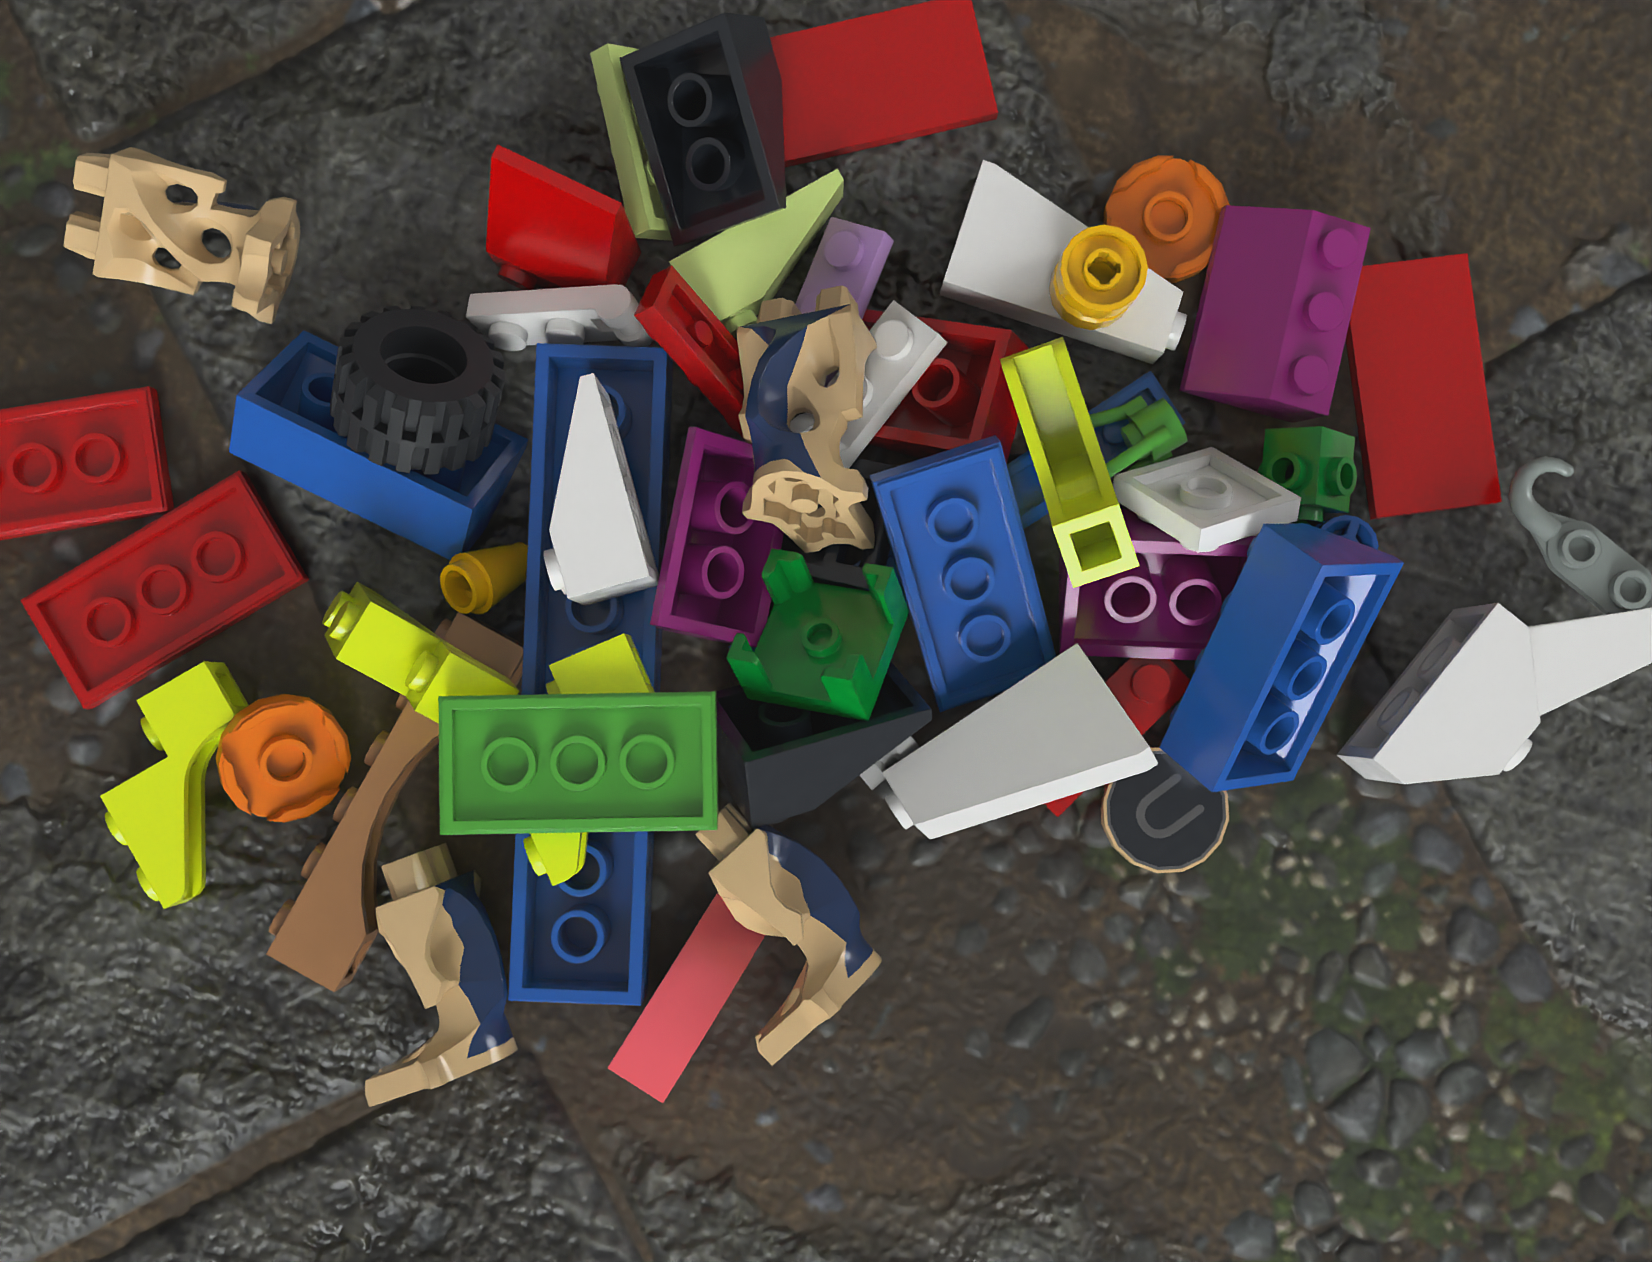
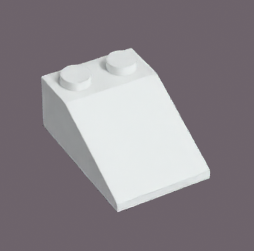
M594 373L581 376L579 379L549 528L554 548L544 551L547 572L554 590L562 589L564 595L567 594L568 599L585 606L655 587L658 585L659 574L610 396Z

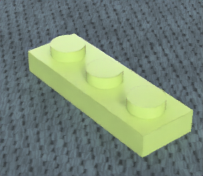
M607 43L591 52L590 55L609 135L611 152L623 197L624 210L635 238L672 241L620 61V57L639 49Z

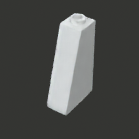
M983 160L939 295L1153 364L1164 353L1165 348L1172 351L1176 349L1187 318V314L1178 312L1183 291L1148 268L1145 285L1137 298L1128 307L1123 316L1108 327L1088 330L1076 328L1063 320L1052 305L1049 293L1051 274L1071 239L1089 227L998 165Z
M1076 643L882 773L894 791L886 796L885 800L900 824L905 829L915 825L929 839H934L1146 772L1156 766L1158 762L1150 746L1081 647Z

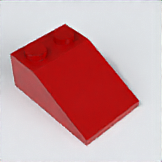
M497 144L491 156L486 252L496 266L500 267L497 276L521 290H533L535 284L544 289L612 284L625 287L641 254V250L622 203Z
M866 309L862 320L869 331L884 312ZM917 317L948 343L869 444L922 459L996 435L1001 442L1007 465L1019 418L1000 359L1029 348L1009 329Z

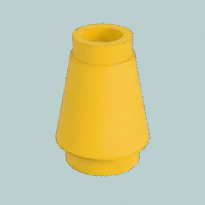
M516 542L511 545L508 544L454 555L449 565L443 568L440 575L441 589L449 605L463 614L470 612L474 614L486 613L526 581L528 546L522 542Z

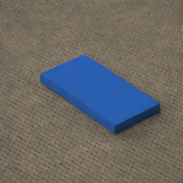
M996 435L869 475L934 699L940 712L1004 692L1056 657L1003 449Z

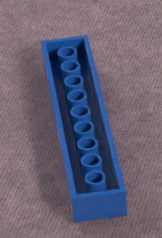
M536 344L521 695L548 694L546 683L555 680L549 667L550 664L623 633L631 635L654 691L660 692L663 629L650 625L657 586L585 606L568 599L567 594L564 595L562 589L554 590L547 572L544 551L554 548L549 528L579 379L581 376L594 373L610 396L655 564L660 575L667 532L673 360L663 348ZM654 831L588 832L586 858L583 868L570 879L555 886H552L547 873L538 876L528 859L523 840L531 836V834H515L508 1001L641 1006L648 994Z

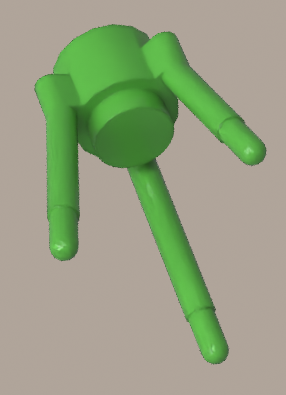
M1139 395L1122 406L1089 415L1093 428L1125 419L1129 421V424L1120 428V433L1128 449L1106 463L1110 478L1135 461L1138 462L1127 471L1167 460L1173 456L1172 450L1188 442L1185 430L1178 416L1164 398L1148 406L1143 397Z

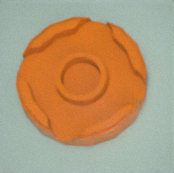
M1157 155L1134 164L1117 180L1104 207V225L1120 227L1133 235L1145 251L1148 268L1168 282L1177 283L1198 275L1208 266L1221 208L1230 204L1222 183L1204 165L1192 160L1187 162L1182 159H1174V156Z
M289 694L258 699L236 713L221 734L216 754L220 782L237 808L250 815L253 813L256 816L266 817L267 821L282 823L309 817L331 803L340 790L339 785L344 779L345 771L348 774L351 762L348 737L331 711L309 697Z

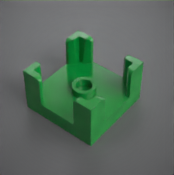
M771 549L762 571V579L774 602V606L754 652L745 634L738 632L726 657L747 698L869 721L909 613L894 568L868 563L864 564L862 572L870 590L864 591L815 583L801 554Z

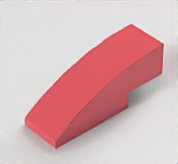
M718 892L608 1066L609 1070L661 1103H664L766 936L747 929L736 921Z

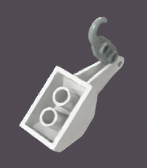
M1547 456L1528 461L1517 470L1510 482L1508 498L1512 513L1522 526L1532 534L1548 568L1602 611L1604 615L1527 626L1499 603L1453 609L1338 752L1337 756L1365 779L1412 784L1499 775L1502 770L1510 771L1530 751L1532 741L1528 738L1541 723V715L1652 663V574L1593 525L1548 512L1535 501L1532 495L1533 483L1539 475L1546 472H1556L1564 477H1570L1574 473L1572 465L1560 458Z

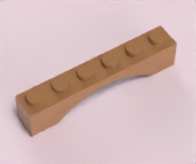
M458 612L453 621L446 618L441 622L435 631L437 636L484 665L508 677L517 686L522 677L524 644L469 614ZM402 694L399 695L396 702V708L402 710V713L390 733L385 730L380 732L366 754L364 763L371 768L359 789L354 786L350 787L334 811L333 820L338 822L339 825L329 843L326 845L320 842L305 862L301 876L308 880L296 901L288 899L282 905L269 928V933L276 937L266 955L333 992H336L352 981L379 932L375 909L378 907L376 897L377 859L386 821L400 790L416 767L439 745V724L414 711L407 697Z

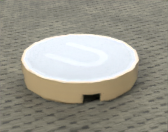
M1150 747L1158 762L1156 766L1146 772L1105 784L1104 794L1101 799L1102 808H1100L1101 824L1111 846L1131 864L1155 873L1183 872L1204 862L1221 844L1229 822L1228 794L1226 790L1211 792L1162 749Z

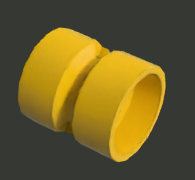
M1098 225L1089 227L1074 236L1055 266L1049 285L1052 305L1060 317L1076 328L1088 330L1108 327L1121 318L1145 285L1148 265L1144 249L1133 235L1115 226Z

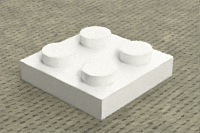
M1213 447L1116 474L1113 481V488L1120 504L1136 513L1142 521L1155 525L1177 539L1183 547L1197 553L1213 551L1221 545L1249 536H1257L1263 524H1289L1295 522L1298 519L1301 497Z

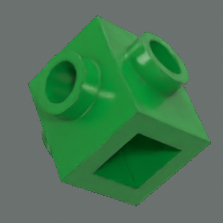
M1323 426L1265 429L1263 461L1259 466L1258 473L1301 497L1298 519L1292 523L1322 524L1323 513H1349L1350 495L1354 491L1357 481L1356 466L1353 462L1355 437Z

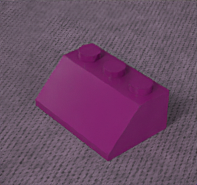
M1232 205L1222 207L1179 391L1291 423L1328 416L1371 228L1315 210Z
M697 427L688 428L650 625L665 631L729 644L733 643L738 632L744 633L750 646L757 647L767 623L771 596L762 579V571L771 549L781 550L784 532L772 523L747 519L742 513L743 501L753 485L754 460L752 444Z
M1121 509L1140 566L1073 588L1060 551V654L1078 643L1086 656L1196 660L1211 638L1221 616L1220 609L1228 594L1233 591L1247 561L1248 548L1256 536H1249L1221 545L1213 551L1197 553L1183 547L1177 539L1155 525L1142 521L1130 509Z

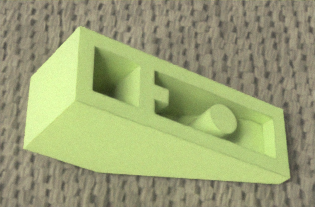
M836 169L787 196L785 209L727 229L669 261L670 266L672 265L734 338L737 337L738 327L757 323L756 315L759 314L762 301L774 298L843 198L844 179Z

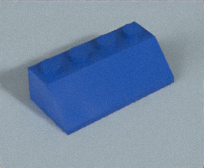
M304 330L236 395L229 453L449 560L456 554L468 552L487 528L528 442L527 438L495 423L489 446L483 448L482 455L474 462L465 460L463 468L450 471L443 467L439 469V474L424 475L422 470L411 469L410 473L395 471L396 466L387 463L382 466L368 460L369 454L366 452L356 453L347 445L348 437L339 436L333 426L334 417L330 416V401L338 347Z
M1306 523L1263 524L1260 533L1253 539L1248 548L1247 561L1233 591L1228 594L1220 609L1221 616L1207 646L1196 659L1195 672L1182 700L1175 706L1170 715V725L1159 748L1211 792L1293 781L1404 562L1388 553Z

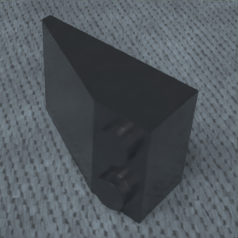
M725 12L620 57L674 247L694 242L786 208L782 79L764 17Z
M890 662L869 721L748 699L741 685L716 691L718 776L751 828L779 823L789 817L816 809L932 720V710L892 662Z

